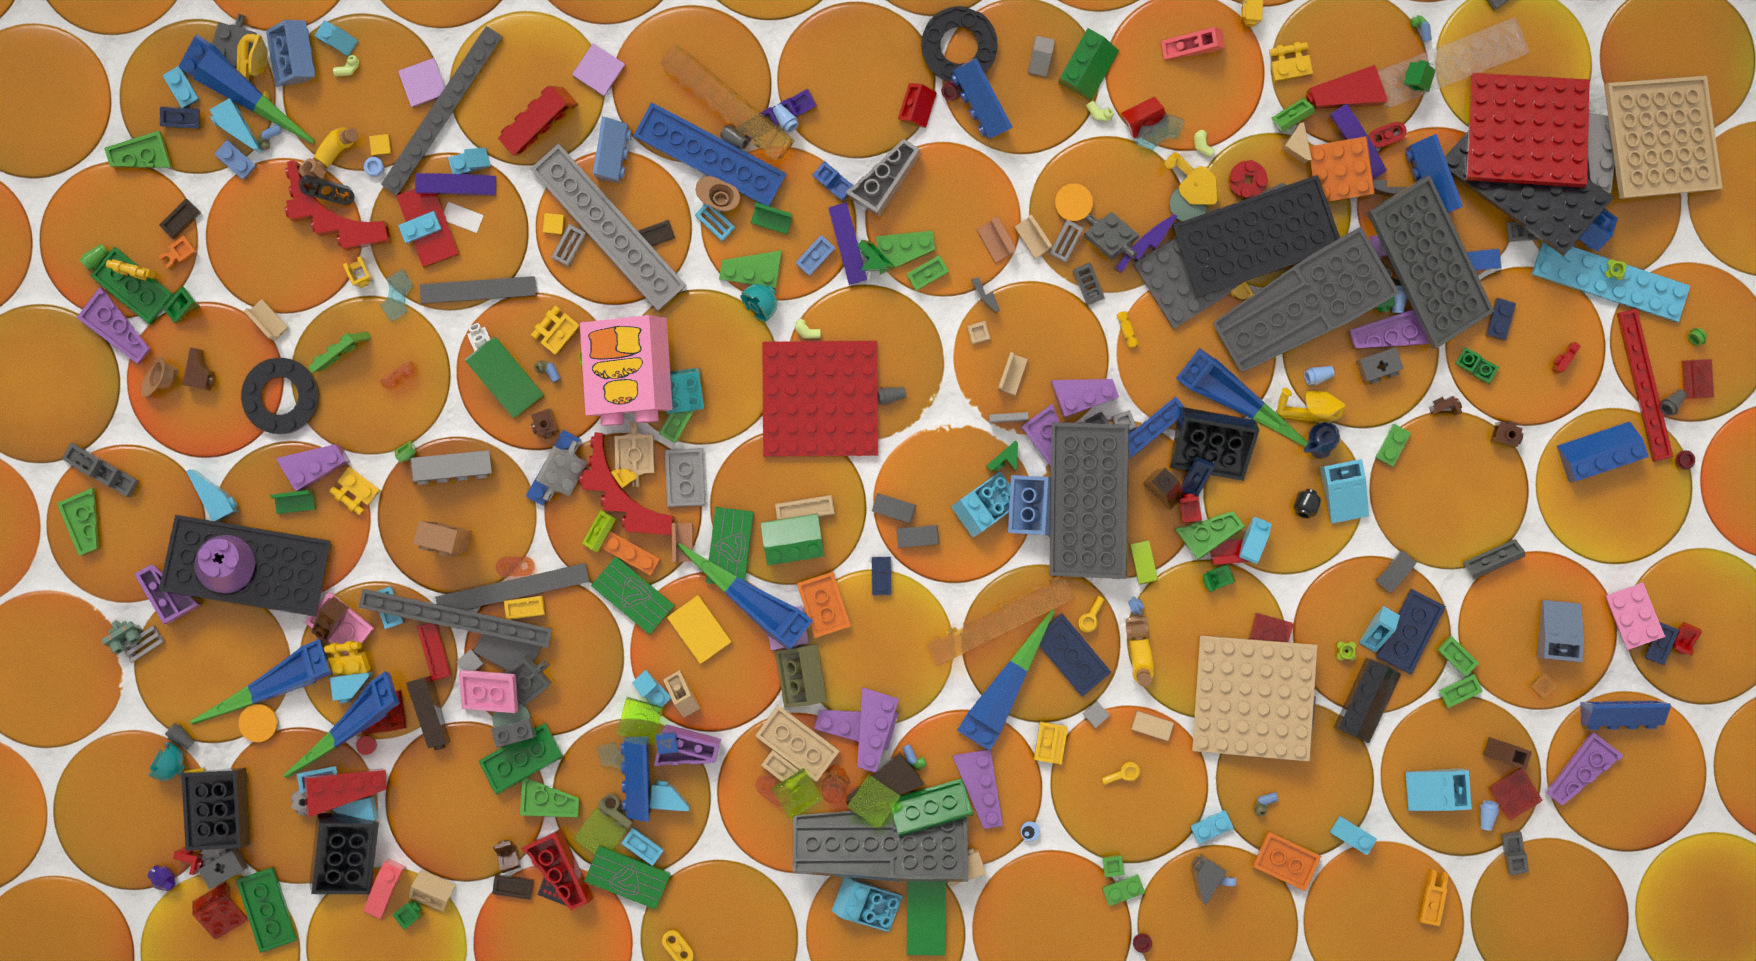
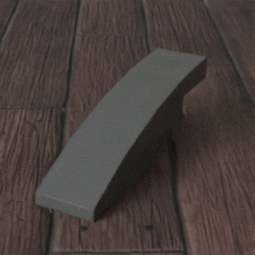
M72 442L62 460L81 472L117 490L126 497L131 498L140 483L138 479Z

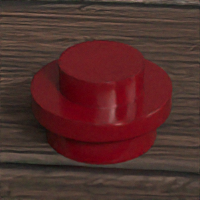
M949 81L942 86L941 93L946 100L953 101L959 97L960 87L959 85L955 86L952 81Z
M1683 450L1676 455L1675 462L1681 469H1690L1695 464V456L1692 452Z
M1139 933L1133 938V947L1136 951L1145 953L1151 949L1152 940L1149 935Z

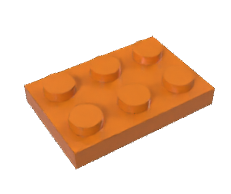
M834 572L797 583L806 614L813 620L810 626L814 638L851 627Z
M1267 831L1252 866L1306 891L1322 856Z

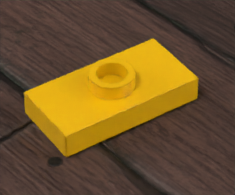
M543 596L504 601L506 619L511 620L545 615Z

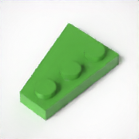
M161 131L104 148L109 166L172 168Z
M933 231L876 236L877 248L895 265V268L935 251ZM880 270V275L886 273L889 270Z
M782 250L722 260L719 280L749 285L763 284L776 289Z
M368 331L343 335L338 344H332L326 349L327 352L324 355L320 354L312 360L313 363L308 366L311 373L323 371L341 359V353L346 354L349 351H353L357 348L356 343L367 341L372 337Z
M95 488L88 489L58 502V508L78 555L83 556L99 549Z
M1234 511L1212 517L1209 520L1192 523V525L1176 528L1175 532L1195 558L1200 560L1244 529L1245 526Z
M528 778L522 781L521 816L579 818L580 798Z

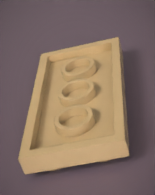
M777 705L755 735L816 782L840 751L780 705Z

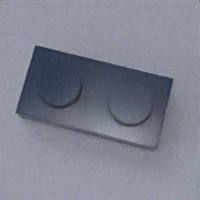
M161 106L160 126L199 129L201 128L200 109Z
M1500 298L1495 299L1494 312L1491 314L1486 336L1506 340L1516 303Z
M1196 457L1181 484L1182 491L1198 497L1215 468L1214 463Z
M872 557V595H891V557Z
M1659 622L1665 637L1652 641L1644 658L1665 665L1679 630Z

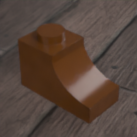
M190 347L182 385L211 391V387L214 386L216 380L215 372L210 371L206 367L203 359L204 350Z

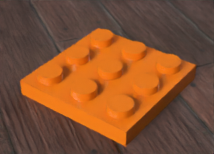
M1367 136L1309 146L1312 158L1310 161L1312 176H1319L1328 202L1375 194Z

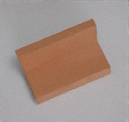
M998 216L977 229L995 263L1016 251Z
M672 523V562L692 561L677 547V544L681 543L693 551V523Z

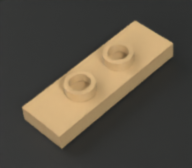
M832 495L775 504L777 520L818 513V517L835 514Z

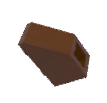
M333 596L319 611L311 632L317 638L327 643L344 620L349 607Z
M1489 737L1483 755L1526 770L1532 751Z

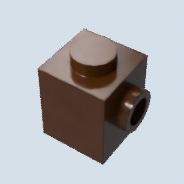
M552 409L531 414L534 422L531 423L534 434H538V437L548 439L554 437L555 432L559 431Z
M1506 421V423L1497 422L1494 425L1490 441L1509 447H1518V444H1521L1523 440V428L1517 427V423L1512 421Z

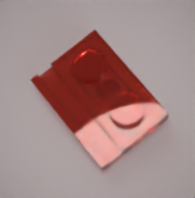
M1712 359L1682 361L1683 391L1687 394L1685 399L1714 397Z

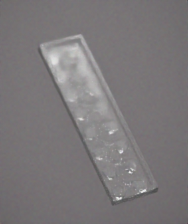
M1514 17L1379 70L1378 74L1388 99L1385 103L1386 108L1394 107L1468 78L1473 73L1483 72L1530 53L1517 18ZM1424 60L1429 62L1430 66L1436 70L1429 92L1413 91L1403 84L1410 62Z

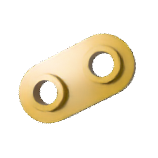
M676 930L667 931L662 938V944L675 961H692L694 951L682 935ZM674 936L676 941L670 942L669 937ZM683 951L688 953V956L685 958L681 956Z

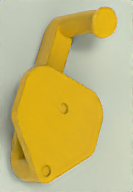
M246 34L237 46V70L249 81V75L255 76L263 73L267 67L268 49L261 35ZM249 42L253 43V46H252V48H251L250 53H249ZM268 91L261 92L270 101Z
M1177 152L1172 153L1165 160L1167 168L1171 169L1177 165L1188 176L1180 184L1179 192L1190 204H1215L1219 200L1217 177L1207 167L1199 166L1194 169Z
M1282 388L1276 413L1281 418L1331 422L1342 417L1345 404L1328 392L1311 390L1305 396L1307 408L1286 406L1289 396H1292V392L1288 388Z

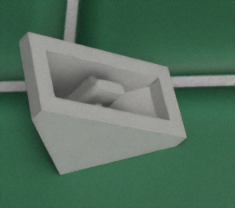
M1036 36L1028 69L1029 74L1042 77L1047 76L1054 39Z

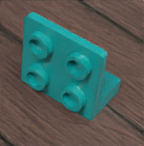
M700 367L670 371L672 410L666 411L667 414L704 409Z

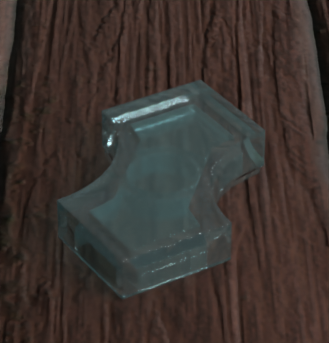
M1166 113L1159 123L1152 126L1142 125L1135 143L1154 150L1164 139L1178 138L1185 120Z
M404 269L387 278L389 294L387 299L380 305L391 322L408 312L405 299L408 291L414 285Z
M616 742L596 748L602 766H614L621 770V762H625L624 755H621V750Z

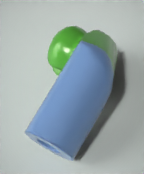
M1420 15L1412 17L1411 26H1418L1421 29L1422 41L1432 40L1429 22Z
M911 745L902 748L908 763L915 769L921 770L922 767H926L927 764L924 757L917 759Z

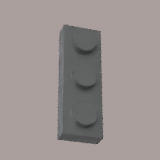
M1514 539L1464 561L1463 564L1472 579H1476L1526 555L1524 549Z

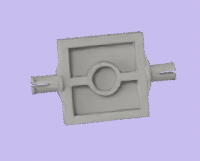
M573 440L568 450L553 446L536 478L538 482L548 488L543 499L550 502L554 492H561L568 496L571 495L580 478V474H582L587 464L586 461L578 458L575 454L580 443Z

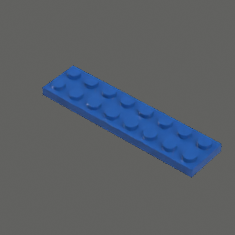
M652 102L634 134V137L707 176H712L736 187L739 193L769 207L787 175L785 172Z

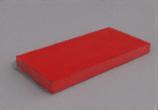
M415 189L396 195L406 222L435 211L442 230L413 241L422 267L425 268L459 255L437 194H417Z

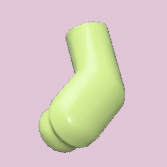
M350 55L347 57L348 60L345 66L334 67V76L352 75L359 67L357 57Z
M1094 100L1086 105L1095 120L1109 121L1114 116L1111 108L1099 109Z
M1199 130L1194 136L1195 148L1210 158L1215 150L1207 145L1206 131Z
M803 319L796 321L795 330L802 338L821 339L820 329H809L805 324L806 321Z

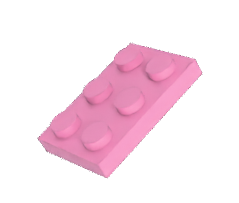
M1644 583L1605 596L1626 650L1665 637Z
M328 592L319 603L317 616L319 611L333 596L339 601L341 600L333 593ZM349 607L344 620L328 642L343 644L346 641L353 640L354 642H361L362 645L375 627ZM309 616L305 623L313 628L317 616Z
M468 670L459 672L462 709L516 713L518 711L515 674Z

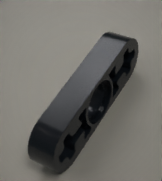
M310 175L301 177L298 182L301 192L305 195L342 205L351 204L355 198L353 190L343 184ZM311 182L312 186H308L306 189L304 184ZM324 186L332 188L329 194H323L321 190ZM345 192H348L349 196H346L345 199H343L341 194H345Z

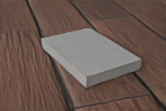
M704 449L665 450L667 507L705 506Z

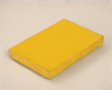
M699 595L667 617L700 664L732 642Z

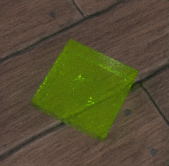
M626 697L616 734L626 737H648L649 743L654 744L664 707Z
M804 768L772 788V791L790 819H793L794 816L799 815L823 799Z
M868 774L847 808L880 829L901 795Z
M596 807L576 834L574 840L593 854L596 853L599 845L613 850L627 831V828L617 825L612 817L603 815L599 808Z

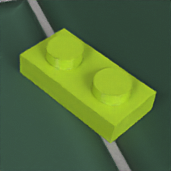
M600 510L582 544L598 552L616 519Z

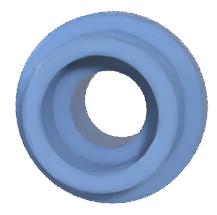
M1135 596L1132 597V600L1128 601L1134 615L1143 614L1142 609H1144V605L1141 599H1137Z

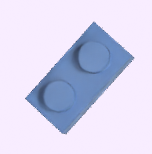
M228 140L215 153L221 161L243 180H246L257 167Z
M821 235L797 260L796 265L808 276H811L836 248Z

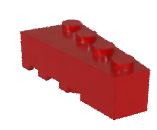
M547 86L541 92L542 95L537 100H532L527 106L528 109L524 113H519L514 118V123L502 129L498 139L512 155L519 156L538 140V134H544L551 129L552 122L565 117V111L570 106L574 109L579 105L564 87Z
M381 768L304 776L306 815L311 817L386 790V770Z

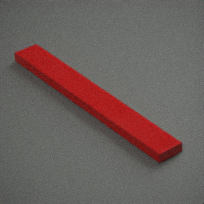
M1632 309L1616 313L1652 461L1672 458L1673 452L1664 416L1660 410L1661 403L1638 310Z

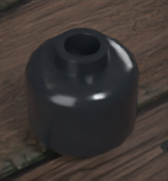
M1306 489V491H1300L1297 494L1293 508L1298 516L1309 519L1317 515L1321 498L1315 490Z

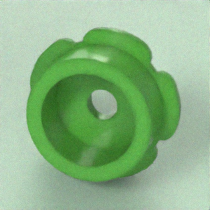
M1694 328L1690 331L1688 339L1693 345L1699 346L1706 343L1707 334L1703 329Z

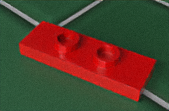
M425 623L418 625L417 629L432 681L452 676L438 624Z

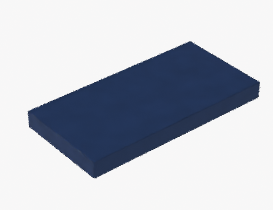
M1410 589L1398 612L1400 618L1396 631L1380 647L1376 657L1411 675L1446 606Z
M1062 613L1049 623L1039 646L1083 697L1108 676L1111 671Z

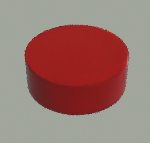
M369 735L360 737L356 743L357 751L362 755L373 753L377 747L376 740Z

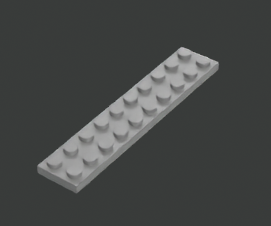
M559 143L530 168L658 311L687 286Z

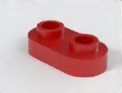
M1393 122L1373 130L1368 137L1374 147L1379 149L1402 140L1406 136L1407 129L1403 123ZM1393 129L1398 131V135L1393 134ZM1375 136L1380 137V142L1375 141Z

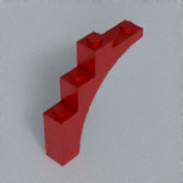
M295 160L287 161L288 167L285 168L287 178L290 179L289 193L293 197L291 200H286L285 213L287 218L294 222L313 219L311 221L312 230L319 236L339 233L337 235L338 245L342 246V249L346 251L391 242L388 223L385 221H353L329 211L316 197L303 194L298 185L299 179L302 177L298 172L300 165Z
M595 432L594 436H591L590 447L593 448V456H589V467H592L591 471L584 470L583 474H580L579 485H582L584 490L605 491V495L601 496V506H604L603 510L626 512V516H623L622 527H625V531L672 535L674 516L660 514L647 509L622 490L608 465L605 452V434Z

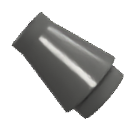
M726 125L722 129L720 136L724 141L742 149L748 146L749 139L734 125Z
M881 387V389L877 390L880 405L884 404L886 406L906 398L904 387Z
M1678 389L1675 393L1663 399L1660 405L1661 412L1667 416L1677 414L1687 394L1683 390Z
M174 723L165 733L168 740L187 750L195 742L181 724Z

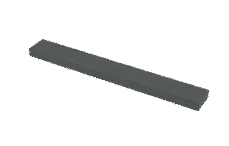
M583 563L435 596V599L439 605L466 610L590 582L587 565Z

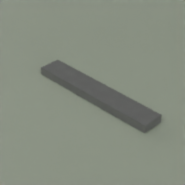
M535 276L420 284L421 304L537 296Z

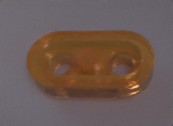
M410 361L383 377L379 382L383 388L388 387V389H392L399 384L398 381L402 378L408 379L413 376L416 366Z
M504 557L496 563L497 573L504 577L527 576L535 570V562L530 557ZM524 562L528 565L526 570H523L521 567ZM504 563L508 564V570L506 571L502 569Z
M761 775L757 779L755 784L756 790L774 805L782 807L789 802V791L769 775ZM762 782H767L769 787L763 788L761 786ZM782 794L784 799L778 800L776 796Z

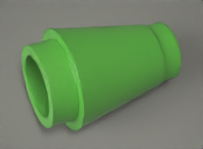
M100 244L82 254V258L79 261L91 271L93 268H97L109 251Z

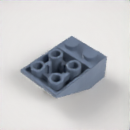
M1542 600L1537 657L1582 662L1584 634L1581 604Z

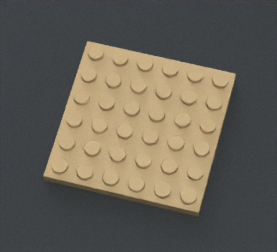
M1707 76L1604 84L1620 199L1723 189Z
M1200 636L1192 751L1310 761L1317 645Z

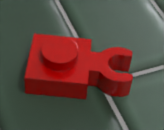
M1576 342L1570 343L1566 351L1554 359L1553 364L1555 365L1552 367V370L1557 374L1564 372L1581 346Z

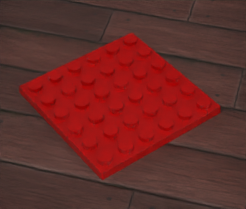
M1472 73L1466 180L1585 188L1587 185L1590 79Z
M877 341L762 342L763 457L878 456Z

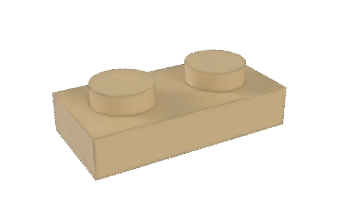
M774 750L771 751L761 764L762 767L791 789L803 774L802 771Z

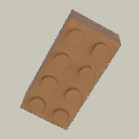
M419 521L413 544L419 545L418 549L438 551L437 554L444 556H460V553L467 552L472 531L434 521Z

